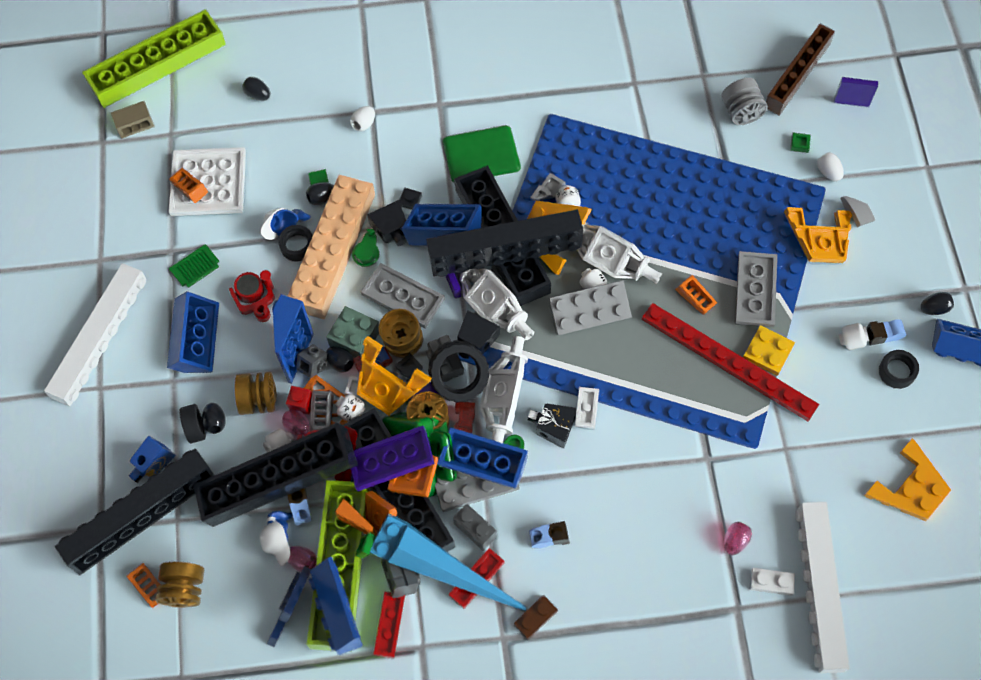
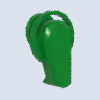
M367 229V233H365L362 241L352 250V258L359 266L369 267L374 265L379 259L380 252L376 246L377 236L373 229Z

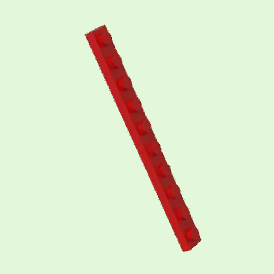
M652 303L642 316V320L807 422H809L820 405L656 304Z

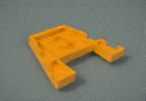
M535 201L527 219L578 209L581 222L585 224L592 209ZM547 254L540 257L552 272L557 275L560 274L566 262V259L557 254Z
M787 207L784 210L809 262L843 263L846 261L849 244L848 232L851 230L850 219L852 218L850 211L837 210L834 213L836 227L806 226L803 208Z
M369 336L364 339V353L361 357L362 369L359 372L357 395L389 416L427 385L432 378L416 369L407 384L375 362L383 345Z
M912 438L900 454L912 462L916 468L894 494L880 482L876 481L864 496L927 521L951 489L917 442Z

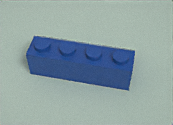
M415 204L402 227V231L409 245L427 246V238L481 228L482 207L480 204Z
M188 291L174 299L167 368L182 373L213 372L219 302Z
M937 318L932 342L933 351L942 357H947L948 355L955 357L958 361L967 362L968 360L981 366V329Z
M450 428L449 434L452 439L455 460L445 461L448 446H444L438 466L516 489L528 459L527 450Z
M331 556L310 570L312 578H309V583L312 591L316 590L318 594L315 601L318 610H323L325 616L321 620L325 631L329 630L331 638H328L332 651L336 650L338 655H342L363 647L337 566Z

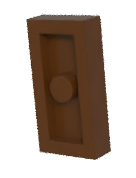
M543 595L514 622V626L529 640L558 612V609Z

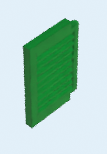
M204 244L170 267L169 270L182 287L186 285L189 288L219 268L217 263L220 261L209 247Z

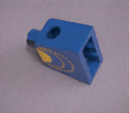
M148 435L130 459V463L135 466V469L128 476L138 483L145 475L151 477L152 475L159 474L176 454L163 443Z

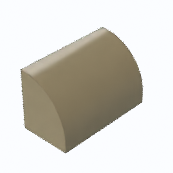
M145 101L111 112L121 139L155 127Z

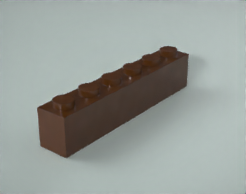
M821 23L817 26L768 94L766 104L769 111L780 116L830 46L835 33L834 30Z

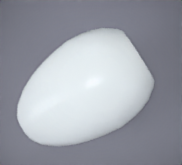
M370 106L357 109L351 116V126L357 131L368 129L375 118L374 109Z
M828 152L818 159V168L826 178L832 181L842 179L843 167L835 154Z

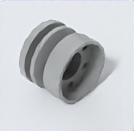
M753 78L739 79L727 86L722 92L721 97L726 108L729 109L728 112L733 123L736 125L752 123L762 117L767 111L768 106Z

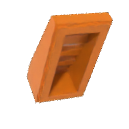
M183 168L169 178V181L194 203H197L208 193L203 183Z
M693 275L675 289L703 315L717 304L716 300ZM688 285L692 287L690 290L686 288ZM694 290L698 292L694 296L691 294ZM701 295L703 298L698 301L697 298ZM707 300L709 303L703 307L701 304Z
M343 499L335 511L337 518L364 534L371 533L375 535L372 525Z
M142 563L128 574L127 578L153 609L159 603L155 599L151 601L150 597L158 592L157 587L148 594L145 591L154 584L156 586L161 584L146 565ZM143 572H146L147 575L136 582L135 579ZM148 578L152 580L143 588L140 587Z

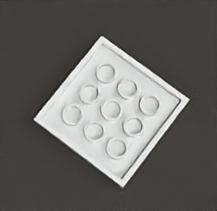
M245 147L173 150L171 177L183 168L203 183L208 193L197 203H194L171 183L170 216L243 213Z

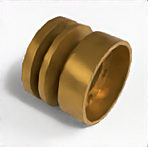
M394 309L386 313L380 320L378 327L379 335L387 351L393 356L404 358L409 353L414 355L422 347L423 333L417 318L412 312L406 309Z
M271 371L264 373V379L262 373L258 372L255 382L250 373L236 375L235 399L239 415L254 414L255 405L258 406L260 413H264L266 408L268 413L275 411L277 392Z
M430 391L420 392L408 402L406 409L408 419L433 417L440 421L437 426L433 427V430L441 428L446 421L447 428H449L447 403L439 394Z
M187 562L162 563L158 579L167 584L157 586L159 593L156 595L155 601L177 608L200 605L201 598L198 595L202 593V590L193 585L202 584L204 568L198 564Z

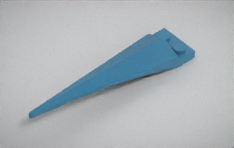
M388 513L375 537L371 553L387 560L391 564L527 611L526 606L471 570L408 522Z

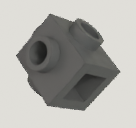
M312 344L297 355L296 370L309 378L314 377L319 372L325 370L328 353Z

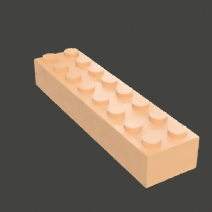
M338 175L288 294V297L303 301L307 315L325 319L375 197L373 183Z

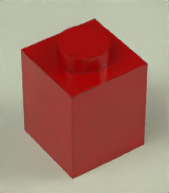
M291 386L286 401L290 411L309 415L312 399L311 390Z

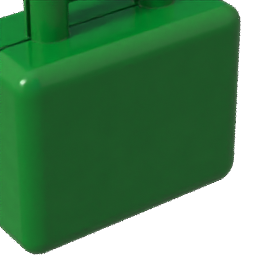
M508 125L455 134L443 138L442 143L453 183H455V178L487 165L493 176L515 173L521 169L512 129Z
M406 411L389 415L382 419L391 436L423 425L426 428L432 456H437L439 461L443 447L448 446L445 461L455 460L447 421L441 428L433 430V427L439 424V420L433 417L408 419ZM437 463L428 498L437 494L435 488L438 481L437 477L440 480L451 482L456 479L457 472L438 466Z

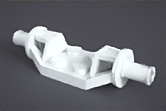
M586 222L582 224V241L588 245L586 248L582 244V248L577 249L582 260L614 278H630L637 281L640 277L644 276L655 284L658 283L662 273L648 266L650 258L645 257L634 244L602 226L588 225ZM629 268L637 272L634 273L631 271H627L626 269Z
M485 268L470 269L461 274L460 282L463 288V298L481 317L499 325L509 333L517 330L525 340H529L532 337L529 334L534 335V331L525 323L528 314L521 309L515 295L491 270Z
M513 336L510 352H503L501 358L488 369V383L483 389L480 410L486 422V429L493 432L491 440L503 443L504 435L513 434L511 427L515 417L524 374V364L528 362V358L521 354L525 339L520 336ZM508 362H512L511 369H504ZM493 415L500 417L499 424L494 423Z

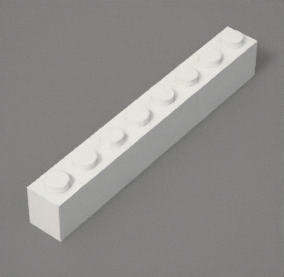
M123 263L121 264L45 388L44 392L51 399L71 406L78 398L80 389L87 383L89 374L97 366L99 358L106 351L112 336L117 333L119 324L126 318L127 311L135 303L140 289H143L145 286L146 277L141 270Z
M827 502L802 503L796 510V520L800 522L801 529L798 531L799 541L803 544L801 560L805 562L806 568L803 572L804 582L808 583L806 600L807 603H810L809 622L813 624L814 631L811 634L812 645L816 646L814 664L815 667H818L819 673H845L850 668Z

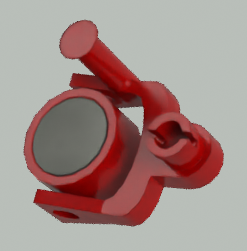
M263 270L260 273V277L253 272L242 273L234 282L235 292L232 287L229 288L240 313L243 315L254 313L259 322H267L270 319L271 313L268 305L275 300L270 271ZM264 284L268 293L265 297L262 298V296L264 295ZM238 298L244 303H249V305H241Z

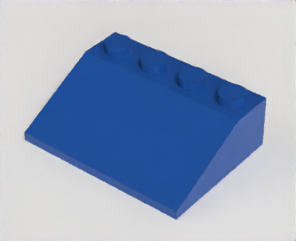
M281 294L279 299L275 300L272 307L275 353L288 383L292 384L298 371L296 370L297 355L303 349L309 347L314 332L303 301Z

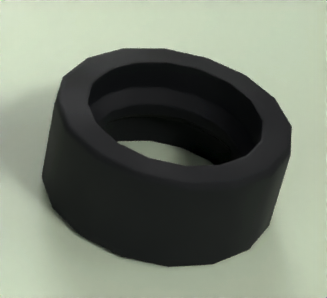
M291 225L280 233L278 238L279 247L283 256L288 260L294 262L303 260L313 237L307 227ZM298 235L306 237L307 245L303 249L298 251L287 249L286 243L291 237Z
M905 350L890 351L884 356L879 365V375L882 381L892 388L902 389L908 387L914 382L919 373L917 359ZM891 360L904 362L909 367V376L905 379L893 376L888 370V363Z
M192 404L181 407L179 409L180 420L187 441L192 444L205 440V429L197 405Z

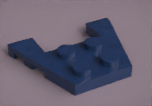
M304 566L301 573L296 572L279 607V610L282 612L268 639V645L275 647L286 622H288L312 569Z

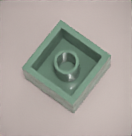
M345 306L326 336L329 347H341L349 351L353 358L361 361L362 354L364 353L363 341L367 336L376 340L379 334V321Z

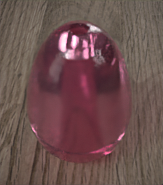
M290 409L283 414L282 424L287 431L294 435L300 434L302 436L309 432L310 424L303 412Z
M739 521L733 523L725 535V551L730 555H736L743 551L751 540V528Z
M303 546L289 547L290 557L288 563L295 570L301 572L304 566L310 569L316 567L317 556L311 549Z

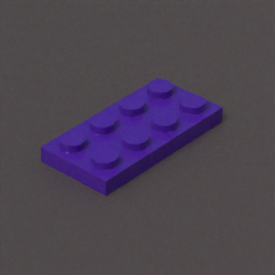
M422 425L354 450L358 466L351 468L355 489L361 491L434 464L426 428Z

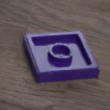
M842 77L834 97V103L869 107L878 88V81Z

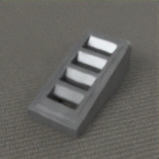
M312 391L310 431L321 430L331 425L334 400L332 392ZM317 407H326V410L317 409ZM317 415H326V418H320V417H316V416H317ZM316 422L326 423L325 426H315Z

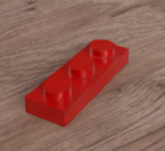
M489 548L471 570L487 581H490L504 565L505 561ZM455 586L448 596L465 609L477 594Z
M384 592L373 656L395 658L405 595L393 598L391 592Z

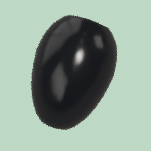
M248 77L242 85L243 92L252 99L266 101L270 98L271 92L268 86L259 78Z
M327 182L311 185L306 190L308 202L312 205L326 203L334 185Z
M937 292L924 299L920 306L925 314L942 315L953 309L954 301L950 293Z
M336 346L326 350L328 353L327 362L334 370L344 373L352 369L354 358L349 351Z
M216 403L207 404L202 413V424L207 432L212 434L219 433L226 424L225 414Z

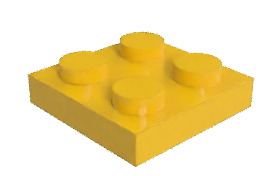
M760 325L743 358L778 376L795 342Z

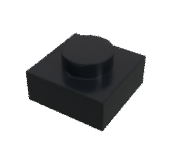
M404 188L399 199L401 207L412 210L415 204H419L422 192Z
M411 353L396 364L399 372L409 380L416 369L420 371L423 369V366Z

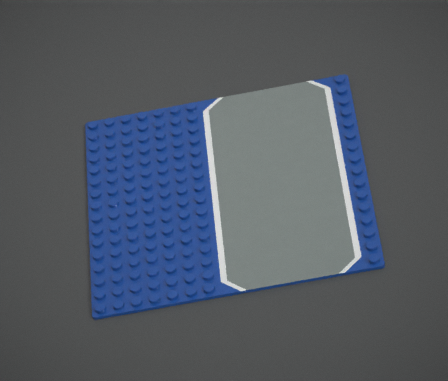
M549 114L513 208V213L517 220L520 221L528 218L535 201L531 200V196L551 173L565 181L566 185L575 187L578 190L581 207L592 209L586 220L588 225L602 226L634 244L645 257L650 258L648 266L662 273L661 278L659 277L660 280L655 284L644 276L636 281L630 278H614L601 271L607 279V284L621 280L624 281L632 317L557 335L549 298L584 290L579 283L582 278L581 273L588 268L591 270L598 268L582 260L578 250H567L557 254L566 259L560 274L557 275L539 257L538 259L551 281V294L520 306L528 314L525 323L534 331V335L529 334L532 337L529 340H525L521 354L528 358V362L524 364L522 380L576 396L579 394V387L599 389V403L757 449L771 399L642 320V316L650 305L654 303L743 357L759 326L735 324L739 251L777 254L775 326L765 328L787 338L807 257L784 210L787 207L803 208L805 225L816 226L826 191L825 187L555 114ZM556 198L537 200L543 202L557 203ZM582 241V244L587 248L588 245ZM492 265L491 272L504 284L495 265ZM629 268L626 269L627 271H631L634 273L637 272ZM691 275L699 281L717 302L704 315L675 290ZM688 285L686 288L690 290L692 287ZM694 290L691 294L694 296L698 292ZM700 295L697 300L700 301L703 297ZM706 300L701 305L705 307L709 302ZM500 327L499 337L483 354L489 368L501 358L503 352H510L513 336L522 337L517 330L509 333L506 329ZM459 355L462 362L476 365L471 357L464 359ZM508 362L504 369H511L512 362ZM764 370V371L768 372L769 374H771V375H773L774 377L777 378V375H775V374H773V373H771V372H769V371H767V370Z

